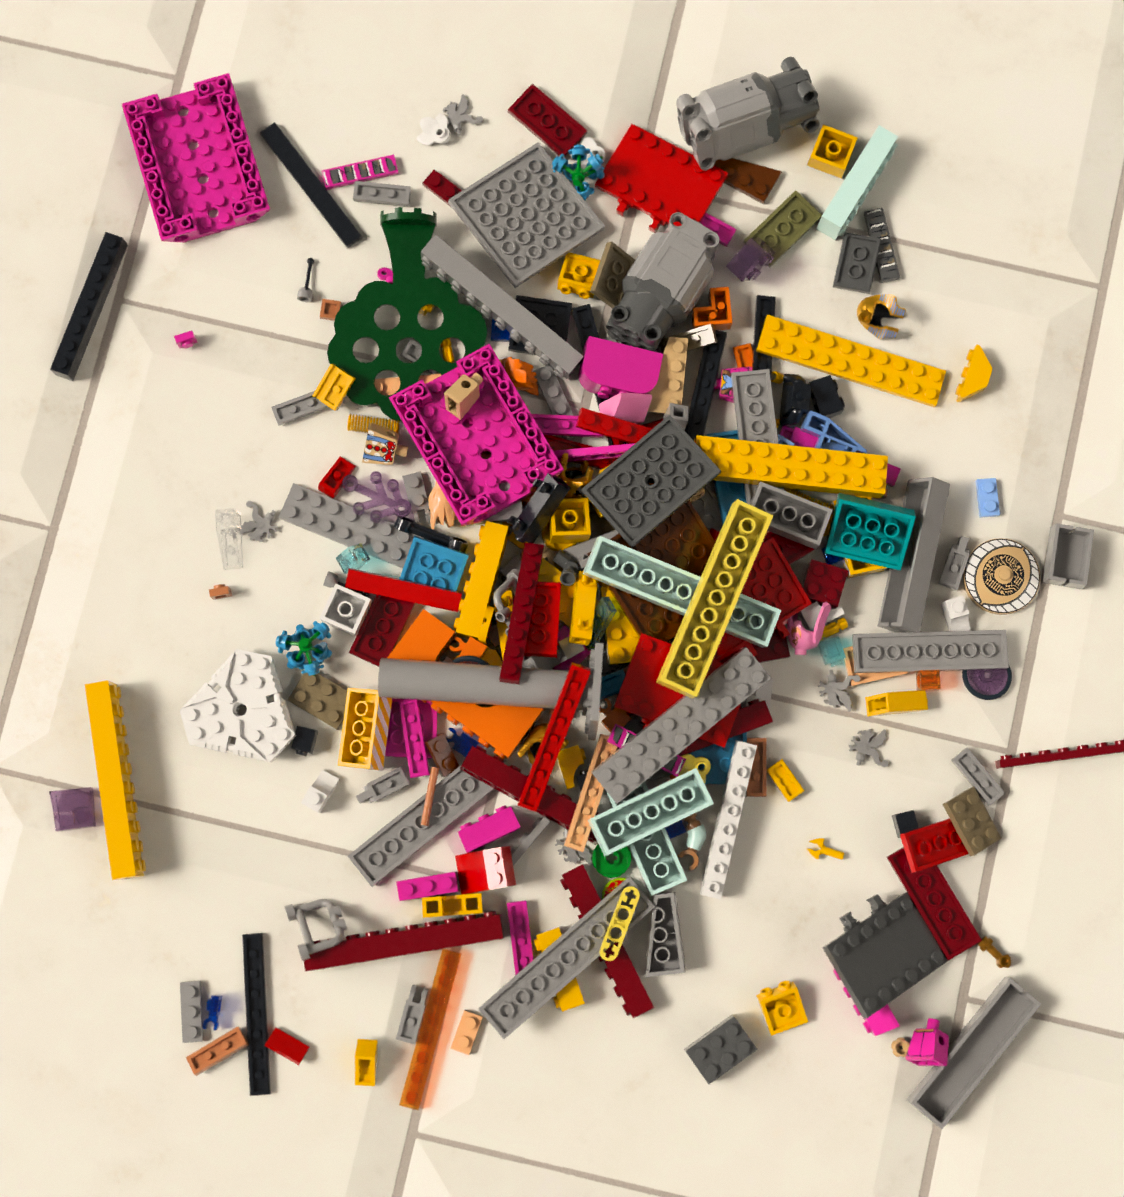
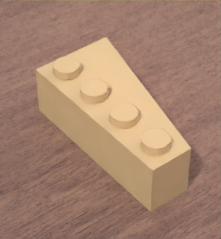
M668 337L663 351L658 382L649 393L652 394V400L647 412L666 413L670 403L682 405L688 338Z

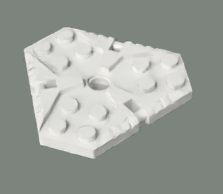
M236 649L211 676L212 680L208 684L205 683L181 708L180 714L188 742L191 746L224 753L230 751L234 755L272 763L296 736L286 700L282 699L281 696L283 690L272 656ZM217 684L222 687L218 692L214 690ZM273 696L275 702L269 703L268 698ZM246 706V714L240 716L238 713L240 707ZM231 737L236 738L235 744L230 743Z

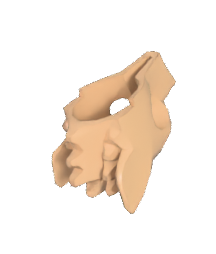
M436 481L435 487L428 498L431 529H434L436 519L441 525H444L445 521L448 528L453 526L455 519L458 522L459 520Z

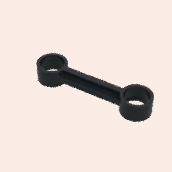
M397 516L394 528L399 531L415 534L463 553L466 552L469 544L461 538L440 533L417 524L414 520L404 516Z

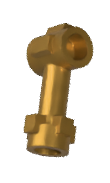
M984 936L981 939L982 941L978 943L979 949L982 952L987 950L996 959V965L999 968H1009L1011 966V957L1008 954L1002 955L992 945L993 940Z

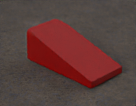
M340 456L319 482L318 490L334 499L356 466Z

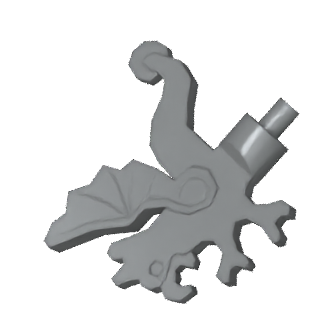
M462 94L458 106L456 102L453 104L451 101L450 105L443 108V112L447 111L446 114H449L447 117L449 121L448 126L453 125L454 131L457 132L458 136L461 135L462 130L460 123L467 121L474 125L483 121L482 116H478L474 120L470 115L465 114L469 107L468 100L464 94Z
M252 501L246 502L247 507H253L252 518L254 521L244 522L242 526H239V531H237L236 535L240 536L244 533L252 532L248 534L251 537L250 540L262 542L264 540L260 537L267 533V538L269 539L272 536L269 529L277 532L276 528L278 526L270 525L275 518L273 515L276 511L272 510L271 513L268 512L262 518L259 516L257 505L253 504Z
M829 670L830 675H827L828 684H824L822 681L819 682L820 685L818 687H825L824 691H819L821 693L820 696L822 697L824 693H827L828 701L824 700V703L833 705L836 708V705L840 706V702L837 699L838 695L839 700L850 712L853 702L850 699L851 696L846 691H843V689L849 686L851 679L855 682L860 681V676L850 675L847 676L844 682H836V675L833 673V670Z
M871 729L868 731H858V734L861 733L862 735L859 737L860 741H857L856 737L853 736L851 741L856 746L848 745L850 747L849 751L857 750L856 765L860 766L861 761H864L865 755L872 756L875 764L887 767L888 761L882 760L880 762L878 752L873 749L883 745V741L886 739V730L884 729L877 736L873 737L871 742L869 740L874 735V732L871 733Z
M564 828V842L556 840L557 844L555 846H563L562 849L558 850L559 855L564 850L567 852L566 856L568 858H564V861L577 864L580 858L577 856L576 851L564 846L569 831ZM585 847L584 852L578 851L579 856L584 858L589 865H592V855L589 853V849Z

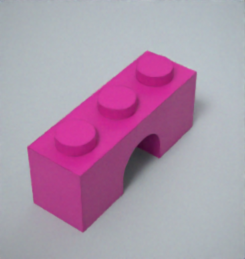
M456 872L396 881L399 901L459 891Z

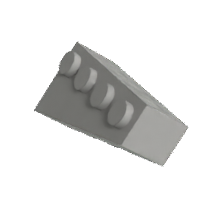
M676 893L654 895L653 905L655 908H653L645 977L685 973L686 967Z

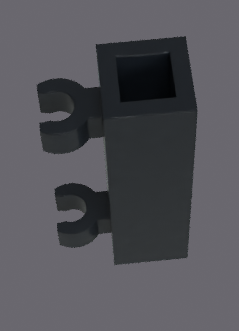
M549 473L544 480L536 478L532 485L538 488L519 517L511 516L507 523L513 525L511 530L515 534V538L521 543L535 542L571 489L562 478Z

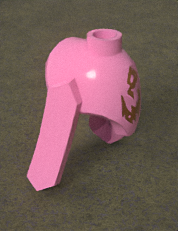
M825 602L822 604L814 631H808L803 628L801 621L797 620L798 613L787 619V630L790 633L788 639L791 646L795 649V655H806L807 650L814 649L819 645L827 617L831 610L829 603Z

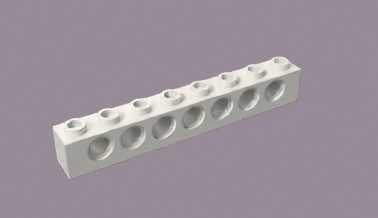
M735 740L700 888L701 895L721 899L757 745Z

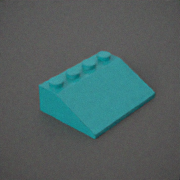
M839 493L825 553L901 571L916 518L915 511Z

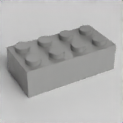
M759 482L750 503L751 506L773 515L767 531L813 549L820 545L833 511L830 508L763 482Z

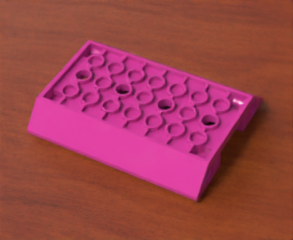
M229 73L193 83L195 90L160 99L158 94L122 103L162 242L184 243L255 222L270 211ZM187 109L189 112L186 116H180V110ZM196 142L199 144L197 149H189L191 143ZM207 176L209 178L208 182L205 184L199 183L200 177ZM217 210L219 212L218 216L215 218L209 217L210 211Z
M490 344L456 361L457 367L426 384L423 380H420L389 397L462 526L482 522L532 495L538 488L532 485L536 478L544 480L548 473L559 476L564 471ZM474 373H478L483 378V382L479 385L480 396L460 420L446 410L444 393L463 374L471 378ZM467 419L473 421V425L470 428L463 426V422ZM484 451H489L492 455L489 459H483L481 454ZM504 482L509 483V490H500V484Z

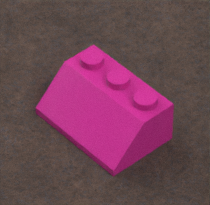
M504 805L496 809V814L489 816L487 813L479 817V822L473 825L471 822L460 826L461 830L458 831V834L466 852L471 853L521 829L511 806L507 808Z

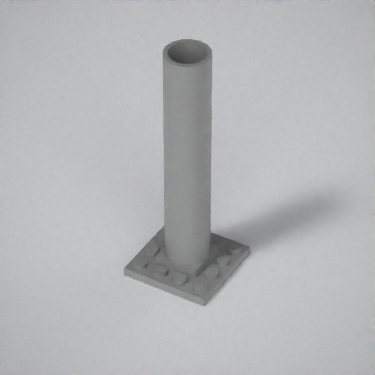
M595 643V649H591L588 667L591 669V672L576 708V711H582V716H586L584 734H588V740L595 741L599 722L604 643ZM381 658L378 675V697L554 709L568 671L522 667L520 684L518 685L499 681L502 666Z

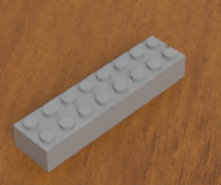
M934 477L908 480L903 507L914 510L916 518L901 571L889 568L878 627L892 632H920L950 483Z
M1004 977L948 1047L947 1066H933L907 1101L937 1127L943 1129L1037 1011L1041 1003L1028 992H1024V989L1014 980Z

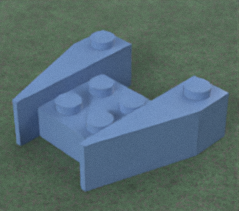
M811 410L806 413L800 431L818 437L814 448L867 453L865 448L828 417Z

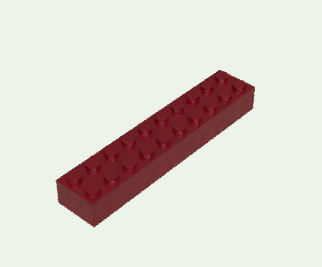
M496 911L483 913L484 917L477 918V915L474 914L464 916L462 921H457L456 917L445 919L444 924H438V921L426 922L425 927L420 928L418 924L408 925L402 931H399V927L385 929L386 933L379 934V930L367 932L366 937H360V934L348 935L346 940H342L334 947L309 954L310 959L304 960L305 972L503 939L501 914L496 915ZM321 940L313 941L314 944L321 942Z

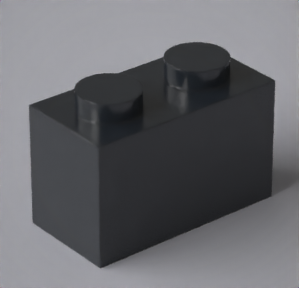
M831 375L809 382L811 385V399L816 413L831 418L843 412L845 404L843 398L838 396V385L835 379L832 380Z

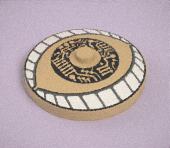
M992 539L980 544L970 553L962 575L963 585L968 597L976 606L992 614L1007 615L1023 609L1034 599L1040 585V570L1033 554L1022 544L1010 539Z

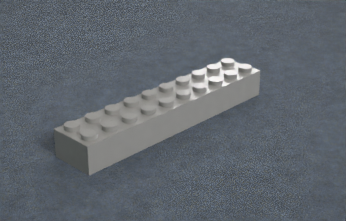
M436 234L422 249L421 260L424 267L437 272L436 276L444 283L448 281L452 285L451 288L460 295L462 293L467 297L466 301L474 307L477 305L482 309L480 312L489 319L491 317L496 321L495 325L503 331L506 329L511 333L510 337L517 343L519 341L525 345L524 348L533 355L535 353L539 356V361L546 367L550 365L559 378L562 379L564 377L568 379L580 365L584 357Z
M743 647L704 679L697 697L692 699L684 695L591 771L616 804H618L763 686L771 677L747 647Z

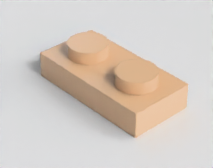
M464 1010L450 1049L469 1055L483 1016Z

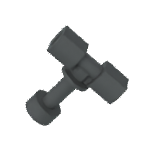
M560 549L552 561L563 568L560 576L561 583L565 586H571L574 584L579 571H584L585 568H581L580 565L578 566L575 562H572L570 560L571 557Z

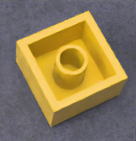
M823 124L807 166L842 179L858 137Z
M588 498L563 499L549 520L550 543H571L589 540L591 529Z

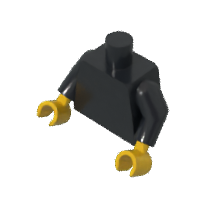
M772 371L771 373L775 374L776 378L771 380V382L781 384L784 381L780 419L775 418L776 427L778 428L779 425L797 424L809 411L811 385L806 384L805 379L801 375H783L780 372Z

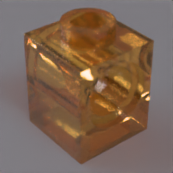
M920 670L916 672L917 691L926 690V692L940 690V670Z

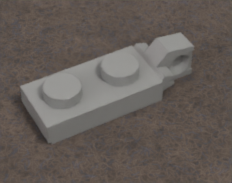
M961 536L957 545H952L938 584L954 590L958 589L970 555L969 549L966 548L969 538Z
M401 766L367 783L363 787L365 792L357 795L356 798L359 803L368 799L370 803L376 802L408 786L410 782Z

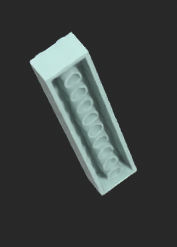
M602 536L596 538L583 571V575L683 616L701 578ZM740 594L725 633L762 648L768 647L781 610Z

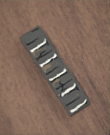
M883 208L865 211L864 217L869 237L882 239L876 263L880 281L885 283L899 280L900 275Z

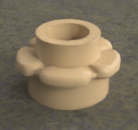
M897 1038L891 1044L893 1054L897 1057H906L910 1043L905 1038Z

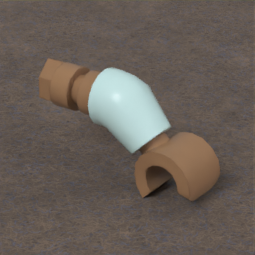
M696 813L683 819L684 822L688 823L686 825L688 829L686 846L688 848L678 855L680 858L687 854L693 856L694 863L688 867V871H693L698 867L699 856L696 852L697 850L700 851L706 839L704 824L701 825L700 821L696 819Z

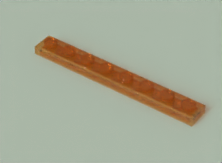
M442 949L399 1103L400 1106L419 1110L462 953Z

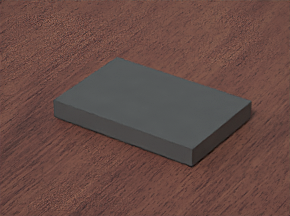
M845 232L833 288L870 294L882 239Z

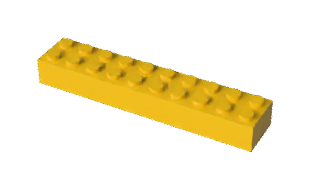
M696 435L694 442L721 470V473L713 479L716 481L753 485L763 482L773 487L836 494L843 493L881 498L886 491L888 456Z
M109 680L85 684L112 880L144 876V871H146L145 860L141 858L143 843L138 837L140 823L136 821L135 813H138L136 801L133 802L132 794H135L134 783L130 780L132 766L131 763H128L127 755L130 752L124 736H127L126 726L122 724L124 710L119 703L121 690L120 687H117V684Z

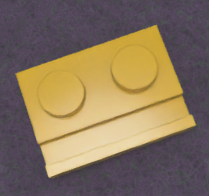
M331 363L312 396L334 411H337L356 378Z

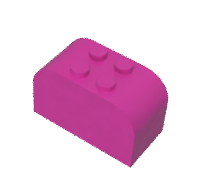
M589 336L584 345L582 353L584 357L580 363L578 377L584 389L598 394V397L604 399L612 398L619 393L649 394L658 382L663 354Z

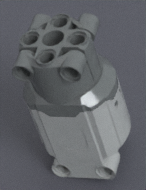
M794 57L785 58L781 63L783 72L770 77L754 72L703 90L694 98L689 94H682L678 97L676 106L680 133L686 144L692 146L694 158L702 170L711 169L715 164V160L725 161L776 143L781 137L783 130L801 124L806 133H813L819 128L820 123L816 117L820 109L817 100L818 93L812 85L808 71L802 69Z
M676 212L672 214L665 232L653 233L622 280L624 296L620 303L612 308L610 319L606 325L609 337L619 340L621 344L657 352V348L672 325L686 321L714 276L712 263L720 241L718 234L683 213ZM673 222H680L682 225L675 226ZM710 240L714 242V245H708L706 241Z

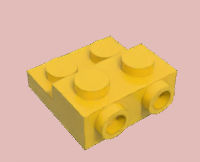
M569 252L566 254L557 289L566 295L574 293L578 294L582 299L593 298L594 294L590 290L601 260Z
M782 981L779 983V987L774 989L770 987L763 988L760 994L756 995L771 1036L808 1022L798 989L793 981Z

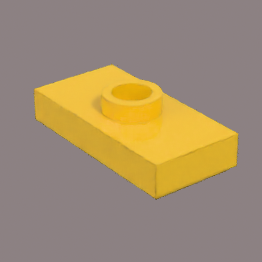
M783 759L766 770L788 802L805 791Z

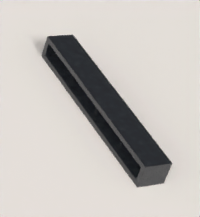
M108 232L104 234L50 370L56 376L74 381L128 244L123 237Z

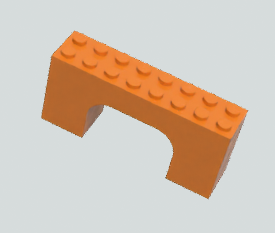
M423 609L387 658L439 662L454 641V638L457 637L456 633ZM428 700L432 703L431 707L440 715L444 712L447 715L448 721L455 726L458 723L462 725V730L470 737H473V735L477 736L481 745L487 749L489 746L492 747L494 754L503 760L511 758L546 710L545 708L502 705L480 707L473 703Z

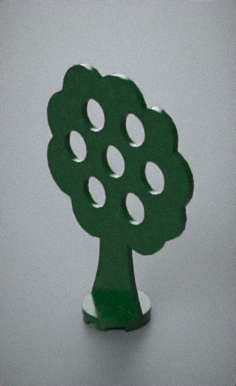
M402 207L395 208V213L384 215V210L380 212V226L384 232L390 252L393 284L385 281L368 283L358 292L354 301L340 308L334 321L336 334L328 345L327 356L329 364H335V366L356 378L346 394L353 403L359 406H370L377 403L386 416L402 422L389 399L392 395H382L376 390L374 385L376 376L386 370L396 373L400 378V388L396 392L398 393L418 382L421 374L426 371L432 370L443 375L455 369L457 364L449 363L442 359L439 353L442 342L449 338L458 339L465 347V354L463 356L465 357L484 346L487 337V327L479 311L469 305L459 303L457 293L451 288L452 285L446 281L444 283L437 277L425 279V267L422 264L421 251L432 238L437 226V214L434 211L433 216L422 213V208H414V212H403ZM426 305L436 306L443 313V323L435 330L424 329L418 322V313ZM381 306H393L399 312L400 321L395 328L383 330L376 325L374 315ZM370 338L377 343L379 353L372 362H360L353 355L354 344L359 339ZM412 338L421 345L422 353L417 361L405 363L396 355V347L403 339Z

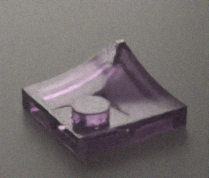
M92 787L49 791L56 832L96 827Z

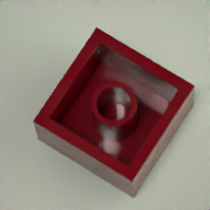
M811 559L802 583V587L812 603L818 602L820 606L827 602L830 604L831 609H836L839 605L849 570Z

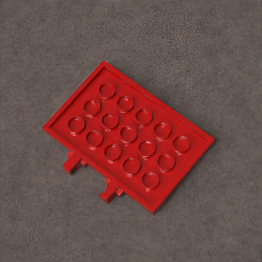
M631 124L603 170L605 173L604 178H598L595 187L618 199L617 202L620 204L616 210L617 214L624 217V211L628 210L629 207H634L648 214L653 219L652 225H649V231L656 233L660 225L665 226L669 224L671 215L676 212L683 213L700 223L726 181L728 173L716 166L709 170H702L694 155ZM673 222L675 226L682 225L680 222Z
M774 537L763 542L741 594L780 609L781 613L774 630L776 629L780 638H785L790 635L785 626L788 624L787 619L812 603ZM724 632L713 660L719 662L738 649L740 651L743 647H747L753 656L758 654L752 643Z
M641 633L614 707L641 716V722L645 723V728L684 695L656 683L672 644ZM712 660L705 678L724 663ZM741 703L699 738L725 748Z

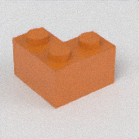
M729 287L710 288L708 293L709 307H696L692 310V327L695 329L713 324L714 330H730L732 314Z

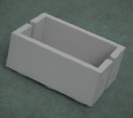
M1058 523L1050 527L1043 583L1058 586L1064 584V587L1082 589L1087 586L1094 536L1093 529L1081 527L1073 529V526Z

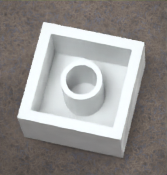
M335 584L320 616V620L353 636H357L373 602L368 597Z

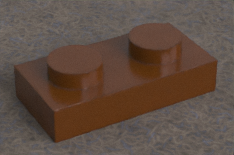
M444 733L425 742L436 767L439 768L441 777L449 775L459 767Z

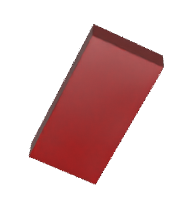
M276 1027L265 1043L267 1048L298 1066L310 1048Z

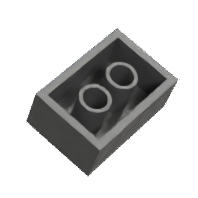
M730 1015L684 1050L706 1082L711 1084L755 1052L757 1048L737 1019Z

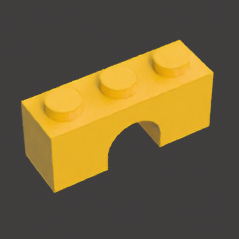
M482 893L422 898L423 918L483 913Z

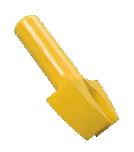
M824 838L809 841L810 843L817 844L820 848L817 851L807 848V851L815 859H819L821 854L840 860L844 858V852L825 847L823 844Z

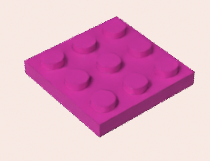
M392 698L385 757L407 758L398 701L409 699ZM418 700L424 740L426 742L437 736L438 712L432 709V703L428 700L426 703ZM425 744L426 753H427V758H432V756H431V754H430V752H429V750H428V748H427V746H426V744Z

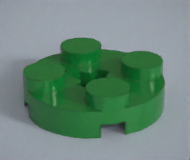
M598 844L592 854V863L597 872L607 878H616L625 873L631 864V853L627 846L613 852V855L617 856V860H614V864H610V861L606 860V856H604Z

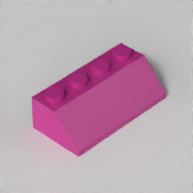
M834 969V970H833L834 975L836 976V978L838 979V981L841 980L840 977L838 976L837 972H836L835 969ZM843 987L846 996L850 998L851 996L849 995L847 989ZM854 1004V1005H853V1008H854L856 1014H857L858 1016H860L861 1013L859 1012L858 1008H857L856 1005ZM888 1004L869 1018L864 1019L865 1022L862 1023L867 1033H872L874 1036L900 1026Z

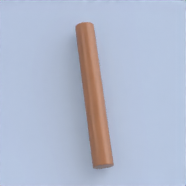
M431 767L421 825L424 826L429 825L439 772L437 767Z

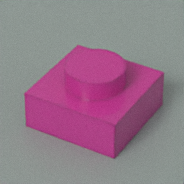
M192 330L174 336L179 348H190L195 343H198Z

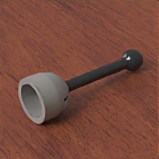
M313 258L307 259L308 269L305 287L300 288L298 291L297 299L302 302L312 301L313 293L308 286L311 268L314 264Z
M328 571L323 586L332 588L335 584L345 587V583L340 582L335 573ZM353 590L355 592L362 594L365 597L369 596V593Z

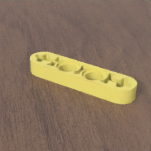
M629 886L624 888L619 897L599 951L602 959L606 961L614 960L621 948L640 896L639 891L635 887ZM630 890H633V895H635V899H631L629 904L633 905L632 909L626 905H621L622 901L626 903L628 897L625 893L630 892ZM621 908H625L629 913L626 920L619 919L617 915ZM614 927L620 928L622 932L618 939L611 937L610 932ZM607 939L618 942L617 946L614 944L612 946L614 955H609L608 958L605 957L606 953L603 952L604 948L608 949L610 943H606Z

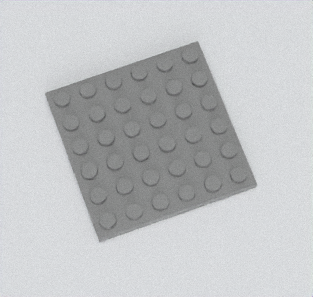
M538 142L448 200L449 205L514 288L520 286L605 229L604 224L581 195L577 193V190L566 176L558 171L556 173L553 172V160Z

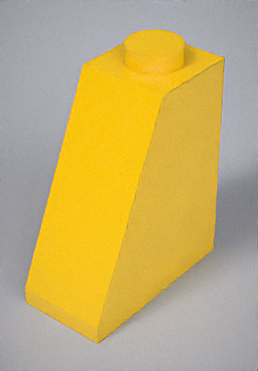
M926 690L887 692L865 697L868 717L928 710Z

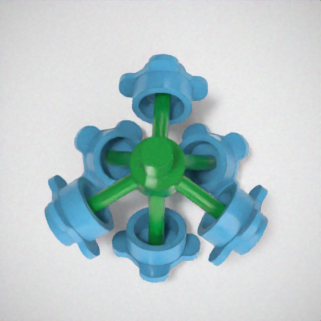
M575 145L568 153L572 155V159L576 160L577 163L568 164V160L565 159L562 153L560 157L556 156L553 159L552 169L554 173L557 171L559 173L563 172L568 180L573 181L577 193L586 200L595 191L594 188H590L587 182H584V179L587 176L592 180L604 178L605 173L603 170L605 167L602 165L604 160L602 156L598 153L594 155L584 145ZM590 153L591 157L588 158L587 167L585 169L581 168V161L586 160L587 154Z
M314 621L312 629H306L302 624L296 626L294 634L287 635V631H283L280 636H277L276 646L279 653H282L283 650H290L292 645L298 646L300 649L299 651L286 654L288 668H299L303 670L301 671L302 674L308 673V676H315L320 672L319 669L324 667V665L319 664H322L325 659L331 657L332 651L328 649L326 642L312 646V641L316 638L319 640H323L325 637L331 638L330 629L324 622L318 623ZM311 650H312V656H313L314 658H316L315 661H312V658H311V655H310V651H311ZM303 653H306L308 663L304 664L305 655Z

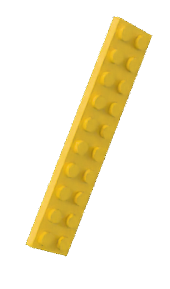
M771 315L766 316L756 352L931 407L937 406L946 373L945 370Z

